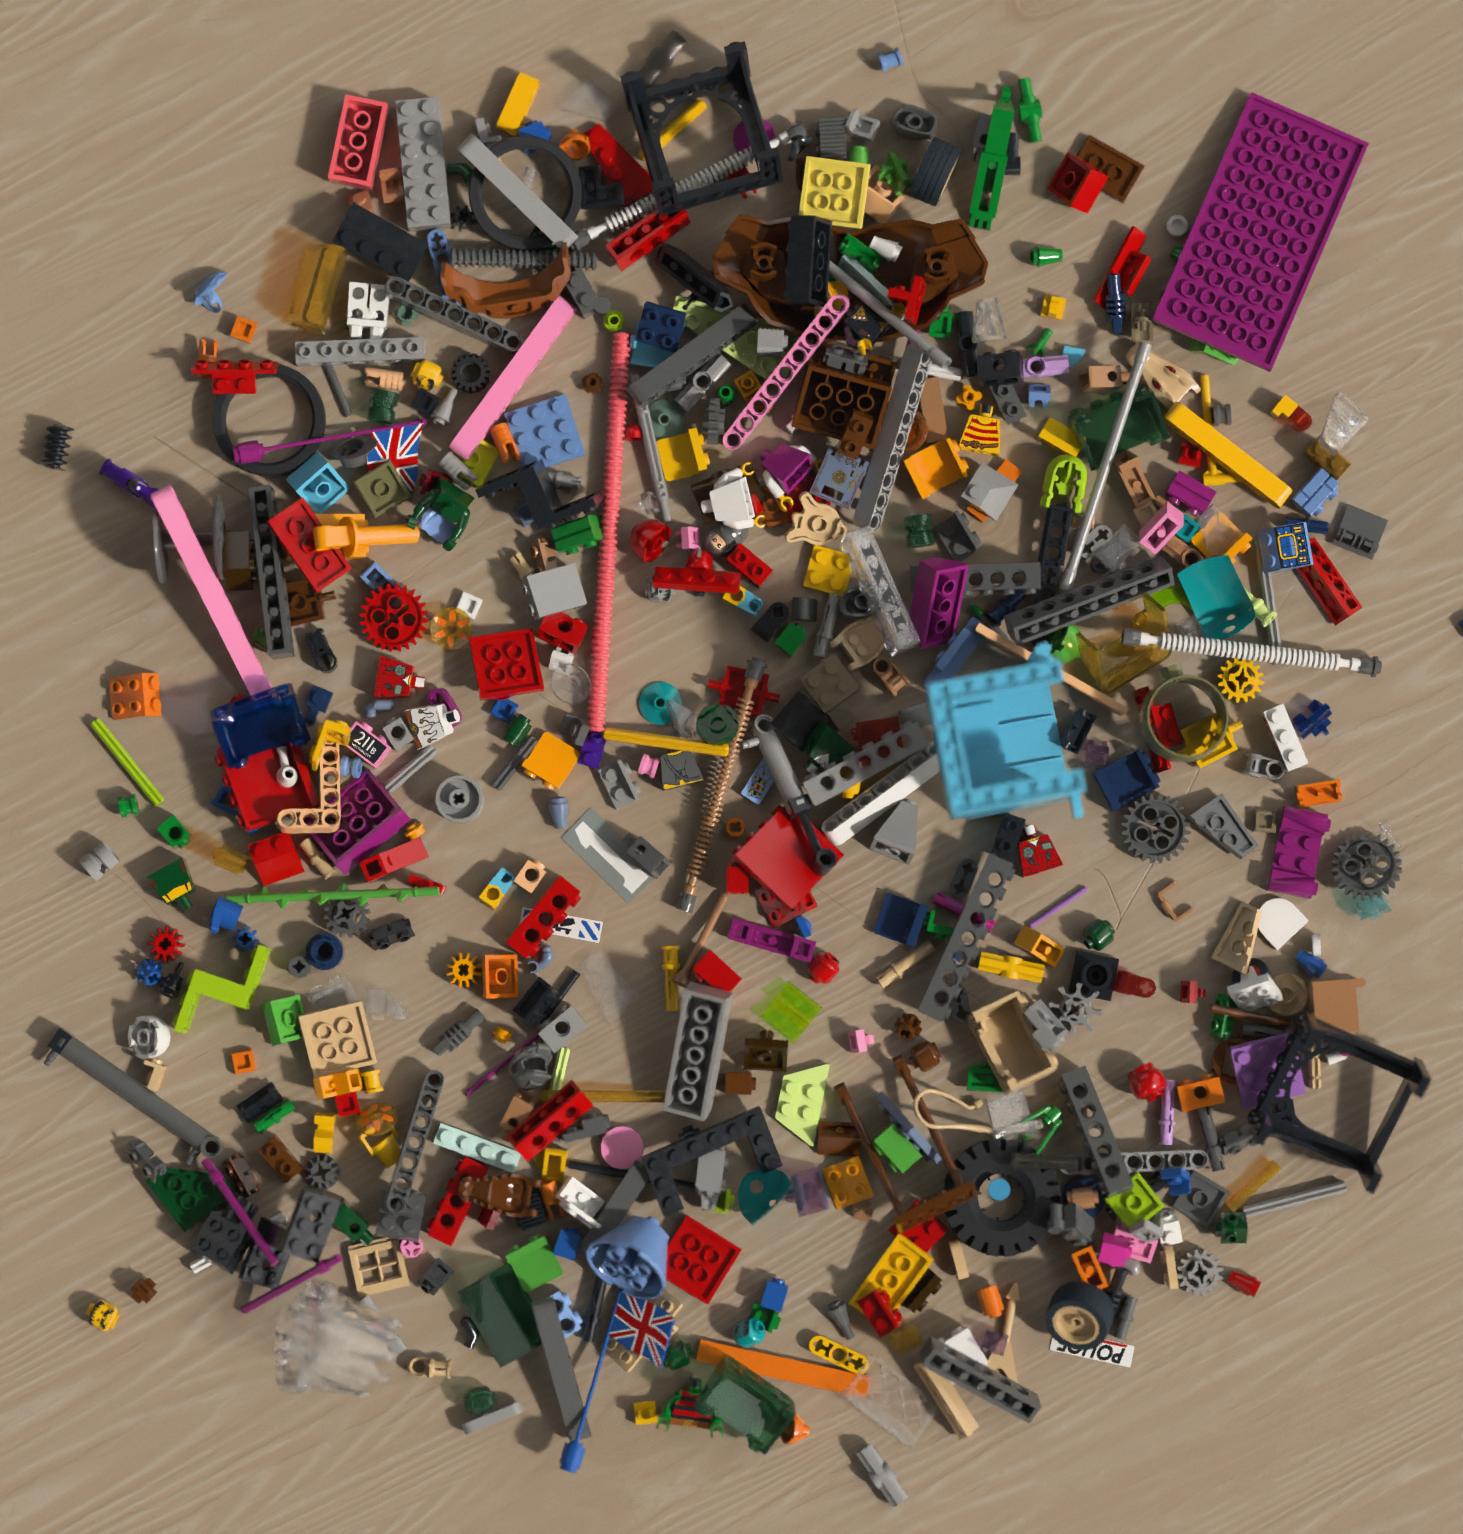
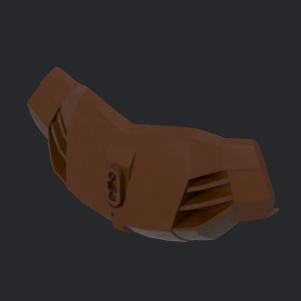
M739 215L725 232L726 236L712 255L715 278L720 283L747 295L756 310L768 324L801 336L814 320L813 309L801 310V306L785 302L784 288L787 280L785 267L788 264L786 248L789 243L788 223L791 217L767 221L748 215ZM909 219L868 226L854 231H847L832 226L830 261L836 266L844 255L837 251L848 233L867 246H870L874 236L898 242V245L902 246L896 262L891 260L889 262L883 258L877 270L870 273L888 290L889 287L895 288L896 285L908 288L909 292H911L915 275L924 278L927 285L916 326L909 325L915 331L929 327L942 314L951 299L969 293L985 283L984 279L988 261L975 241L976 237L963 219L936 224ZM850 291L852 298L849 299V302L857 308L863 301ZM820 321L824 327H829L831 324L828 321ZM837 323L823 342L833 344L836 340L845 341L843 335L844 323ZM891 326L877 342L904 337V335ZM808 333V339L818 340L815 333Z

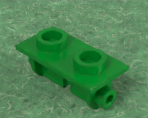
M849 233L837 249L841 254H846L854 260L857 259L864 268L872 273L877 270L879 263L884 258Z
M1218 993L1214 1004L1237 1008L1236 1003L1229 995ZM1214 1013L1210 1024V1036L1229 1039V1035H1232L1234 1020L1227 1019V1015Z

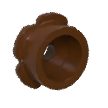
M594 372L585 375L582 379L583 389L588 393L599 392L600 387L603 385L602 378Z

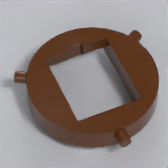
M1241 1034L1238 1035V1038L1224 1040L1216 1047L1212 1056V1067H1209L1210 1072L1214 1071L1222 1081L1229 1084L1237 1083L1235 1077L1222 1073L1227 1045L1235 1046L1248 1042L1242 1039L1243 1035Z

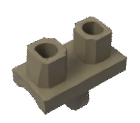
M1131 302V341H1153V302Z

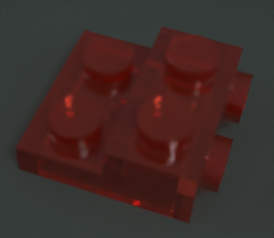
M898 716L855 723L856 728H852L853 741L858 740L859 749L855 750V755L863 751L861 747L871 741L876 744L882 741V735L890 731L893 734L900 731ZM900 736L897 738V745L903 748L902 738ZM886 746L878 748L877 752L881 758H887L890 755V751ZM866 756L861 757L858 761L861 762L862 766L871 765L870 759Z

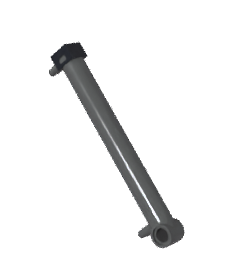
M59 1028L47 1045L52 1050L44 1061L45 1065L50 1066L56 1057L62 1054L193 1146L185 1160L187 1165H191L200 1152L208 1158H215L223 1153L224 1143L219 1137L213 1135L154 1092L147 1089L144 1085L79 1041L64 1028ZM210 1141L216 1142L218 1146L215 1153H210L207 1150V1144Z

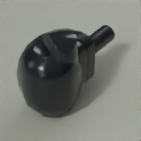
M178 963L174 974L169 973L168 977H161L158 982L160 994L172 999L178 997L183 978L179 975L184 963Z

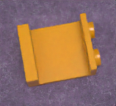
M946 437L902 460L921 499L930 496L931 493L963 477H968L966 471L970 469L965 459H960L957 453L960 449L955 439L951 441L949 437Z

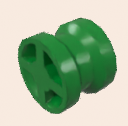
M135 793L130 794L126 798L123 796L117 798L122 818L127 817L128 814H140Z

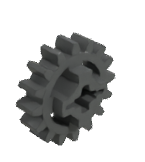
M710 398L709 408H704L702 433L708 434L707 444L718 445V434L724 435L725 409H720V398Z
M336 899L334 902L328 900L331 906L330 908L324 907L328 915L323 917L325 920L330 921L326 924L328 928L334 927L332 929L333 934L339 931V937L343 938L346 933L349 938H352L354 932L358 936L360 935V928L367 929L364 923L371 921L366 917V915L371 913L370 910L365 909L369 905L368 902L364 906H360L356 899ZM345 901H353L357 904L349 906ZM338 907L337 914L334 916L335 908ZM346 910H348L349 912H351V913L349 914V916H350L349 919H346V918L344 917ZM359 914H361V918L357 923V917ZM348 924L350 928L344 929L340 928L338 925Z

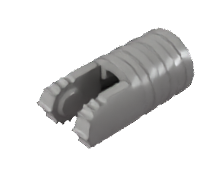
M451 451L438 463V466L464 491L469 489V485L460 476L461 472L471 481L478 479Z

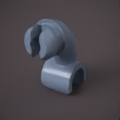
M550 945L541 947L542 955L539 962L529 961L527 965H536V970L529 972L530 974L537 973L538 970L546 968L552 962L554 952H552Z

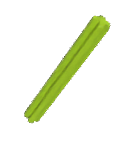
M99 718L95 719L90 724L94 731L155 806L160 805L164 801L163 796Z

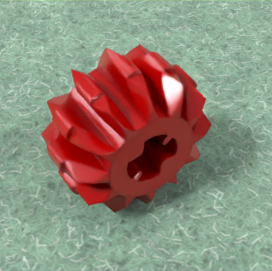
M165 926V932L160 927L157 928L159 936L154 933L150 935L155 939V942L148 941V945L155 946V948L149 951L150 954L158 952L155 956L156 960H159L163 955L164 963L168 962V956H170L172 961H175L174 953L180 956L183 954L182 951L178 950V947H185V944L178 943V941L182 940L184 936L178 935L175 937L178 929L174 928L170 933V926ZM168 938V942H171L172 945L167 947V950H164L165 947H162L161 944Z

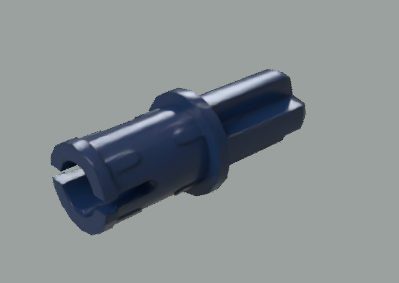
M1306 517V519L1286 518L1285 525L1306 522L1309 533H1328V522L1309 520V517Z

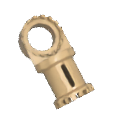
M415 1357L410 1361L409 1370L414 1376L427 1378L443 1376L447 1379L451 1378L452 1360L450 1359L448 1361H434V1358ZM420 1360L424 1362L425 1370L423 1372L417 1373L413 1370L412 1365L415 1361Z

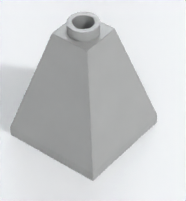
M909 799L900 802L876 833L869 850L904 864H910L916 851L918 806H916V802Z

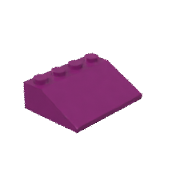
M367 768L358 779L355 778L340 790L341 819L338 830L332 833L310 834L338 869L346 875L359 862L367 858L410 822L411 819L369 768ZM332 797L327 803L332 804L336 799ZM308 817L303 822L306 825H312L315 821L313 818ZM327 817L325 822L332 825L336 823V819Z

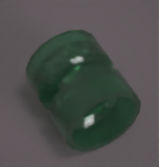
M372 389L370 396L372 406L368 408L367 420L393 425L396 416L393 408L397 407L399 394L386 390Z
M931 514L904 517L905 530L909 531L906 535L907 548L935 545L934 534L930 531V528L933 526Z

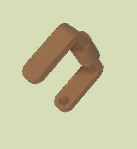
M1174 881L1157 893V897L1161 901V907L1174 921L1180 920L1195 910L1193 906L1177 917L1168 900H1165L1162 893L1176 885L1177 881Z

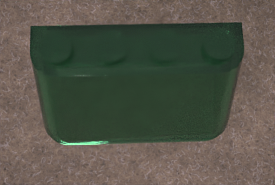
M505 1264L457 1292L500 1368L542 1344L532 1307L533 1301L528 1292L523 1290L511 1265Z

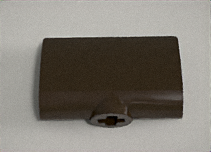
M752 464L745 466L747 473L754 470ZM741 465L732 469H723L712 474L707 479L690 485L705 523L716 519L714 512L703 513L701 501L710 499L709 491L714 489V483L724 473L735 468L740 469ZM755 472L752 475H742V477H746L749 493H755L760 502L765 500Z

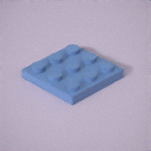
M566 394L504 413L520 453L522 467L542 459L545 467L549 468L586 456Z

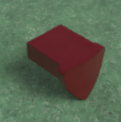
M483 1207L477 1222L487 1229L494 1230L500 1213Z

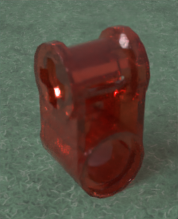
M1118 970L1113 991L1130 996L1148 998L1155 993L1156 985L1149 978ZM1148 982L1152 990L1143 994V989H1140V985Z

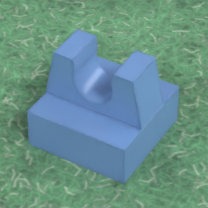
M1029 383V407H1034V402L1041 400L1042 408H1047L1051 395L1050 385Z

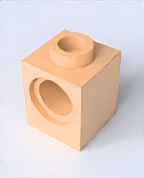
M536 859L533 862L528 860L514 879V882L530 893H533L547 873L543 870L545 866ZM529 869L537 871L538 876L534 881L526 879L525 875Z

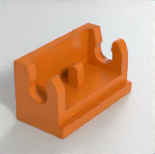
M1340 779L1295 786L1298 808L1340 802L1342 799Z

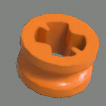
M739 818L730 819L726 824L727 833L733 838L741 837L745 832L744 822ZM739 822L741 824L739 827L742 828L741 831L732 833L730 825Z

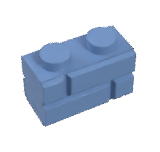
M1320 467L1290 501L1307 517L1310 518L1313 514L1317 516L1325 508L1322 505L1327 498L1331 501L1338 494L1339 491L1336 488L1340 484Z

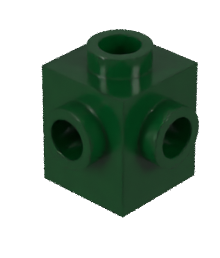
M1246 1212L1220 1213L1219 1222H1215V1233L1220 1236L1221 1244L1247 1243L1248 1225Z

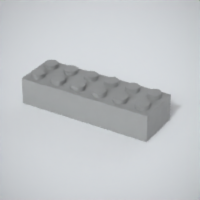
M439 97L396 101L409 232L452 228Z
M693 982L685 989L663 1111L705 1121L711 1114L732 1003V992Z

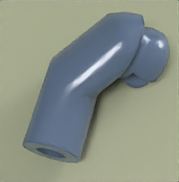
M376 699L365 705L363 710L365 711V717L375 718L376 710H394V699Z

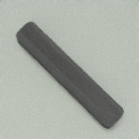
M533 736L527 737L493 780L492 786L497 790H502L535 748L538 741Z

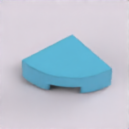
M1064 346L1063 355H1068L1069 367L1077 364L1085 353V349Z

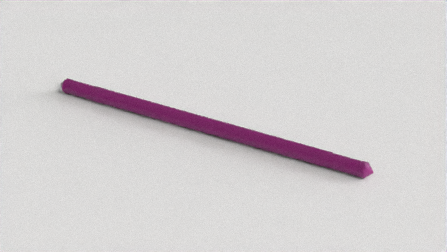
M538 1032L465 1092V1096L472 1094L507 1065L518 1050L528 1047L540 1037Z

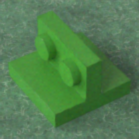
M300 995L269 1001L261 1005L272 1046L304 1038L298 1017L301 1014H305Z

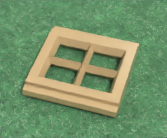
M385 1237L372 1240L367 1246L363 1243L348 1246L359 1297L410 1286L404 1256L400 1248V1239ZM394 1248L396 1260L380 1263L378 1251ZM374 1253L376 1264L360 1268L358 1256ZM397 1264L400 1275L384 1279L381 1267ZM377 1269L380 1280L364 1284L361 1272Z

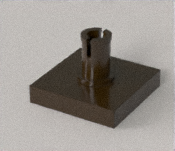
M762 1030L760 1032V1039L745 1038L743 1069L786 1072L788 1040H773L774 1032L768 1030V1037H766V1030Z

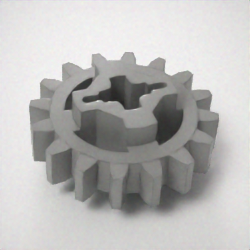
M1194 1249V1255L1187 1252L1186 1260L1179 1259L1183 1263L1182 1266H1176V1269L1181 1271L1180 1274H1177V1278H1182L1179 1285H1186L1185 1292L1187 1293L1193 1290V1296H1197L1198 1292H1200L1204 1297L1207 1290L1211 1294L1214 1293L1212 1287L1219 1288L1220 1285L1217 1283V1280H1223V1277L1219 1275L1223 1268L1217 1267L1221 1261L1219 1259L1213 1260V1253L1206 1256L1207 1252L1204 1249L1201 1254H1199L1197 1249ZM1202 1259L1208 1260L1212 1267L1203 1265ZM1193 1260V1266L1190 1270H1186L1187 1265ZM1198 1266H1200L1201 1270L1205 1271L1201 1275V1280L1197 1275H1194V1272L1198 1271ZM1214 1275L1212 1281L1207 1285L1206 1280L1209 1276ZM1187 1279H1194L1198 1287L1192 1286Z

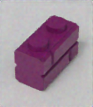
M1179 470L1165 495L1168 496L1167 500L1177 506L1179 504L1187 507L1186 511L1197 517L1198 514L1202 516L1205 513L1216 491Z

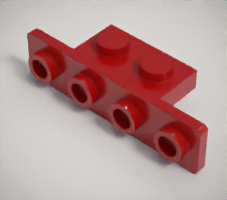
M1134 226L1129 230L1106 275L1120 273L1121 292L1131 297L1152 260L1149 256L1138 253L1146 239V235ZM1106 275L1093 297V301L1105 310V296L1108 293Z
M247 359L238 362H230L229 360H218L217 362L197 360L192 363L190 374H212L213 394H256V374H276L278 362H273L269 359L261 360L260 362H251Z
M1148 686L1134 690L1135 703L1139 712L1145 696L1150 691ZM1152 700L1149 718L1152 731L1157 740L1165 748L1183 744L1172 704L1167 703L1154 707ZM1149 748L1156 773L1170 770V761L1161 758Z

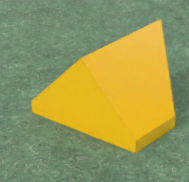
M545 1147L533 1157L543 1181L555 1179L556 1183L563 1184L568 1150Z

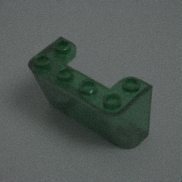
M1138 383L1115 455L1145 442L1152 446L1171 438L1155 394L1147 385ZM1124 391L1113 392L1105 400H1094L1086 408L1073 409L1067 417L1088 468L1091 471L1100 467Z

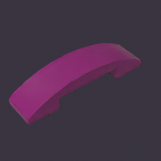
M733 918L727 938L810 963L816 946L815 941Z

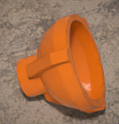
M572 129L560 140L559 147L571 160L578 161L590 151L589 138L578 130Z
M789 1412L782 1420L779 1435L784 1444L791 1445L800 1439L807 1438L810 1428L808 1425H805V1422L796 1413Z

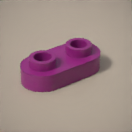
M444 688L431 690L427 696L428 704H445L447 712L456 709L459 713L460 721L453 723L452 727L459 725L462 720V714L449 692ZM439 695L443 697L442 702L438 699Z

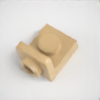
M157 1058L143 1060L142 1064L154 1068L153 1071H149L146 1078V1083H148L147 1089L159 1090L167 1066L162 1065V1060Z

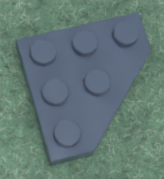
M881 1091L876 1096L881 1103L878 1107L886 1116L891 1114L892 1116L889 1119L897 1128L900 1125L902 1126L899 1130L908 1140L912 1138L910 1143L918 1151L922 1149L919 1153L927 1162L931 1159L937 1166L943 1159Z

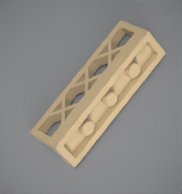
M921 1360L913 1365L958 1438L963 1439L972 1435V1432L979 1426L950 1381L922 1366Z

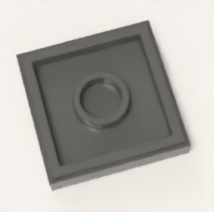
M1192 1170L1190 1173L1191 1193L1176 1196L1171 1207L1209 1229L1230 1191L1199 1172Z

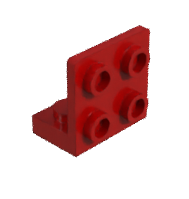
M763 886L755 890L773 928L818 907L811 891H809L784 917L779 912L783 905Z

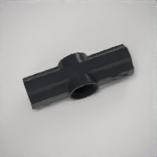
M961 311L954 313L962 377H976L978 341L975 333L973 311ZM966 339L971 340L973 347L965 349L962 346V341Z

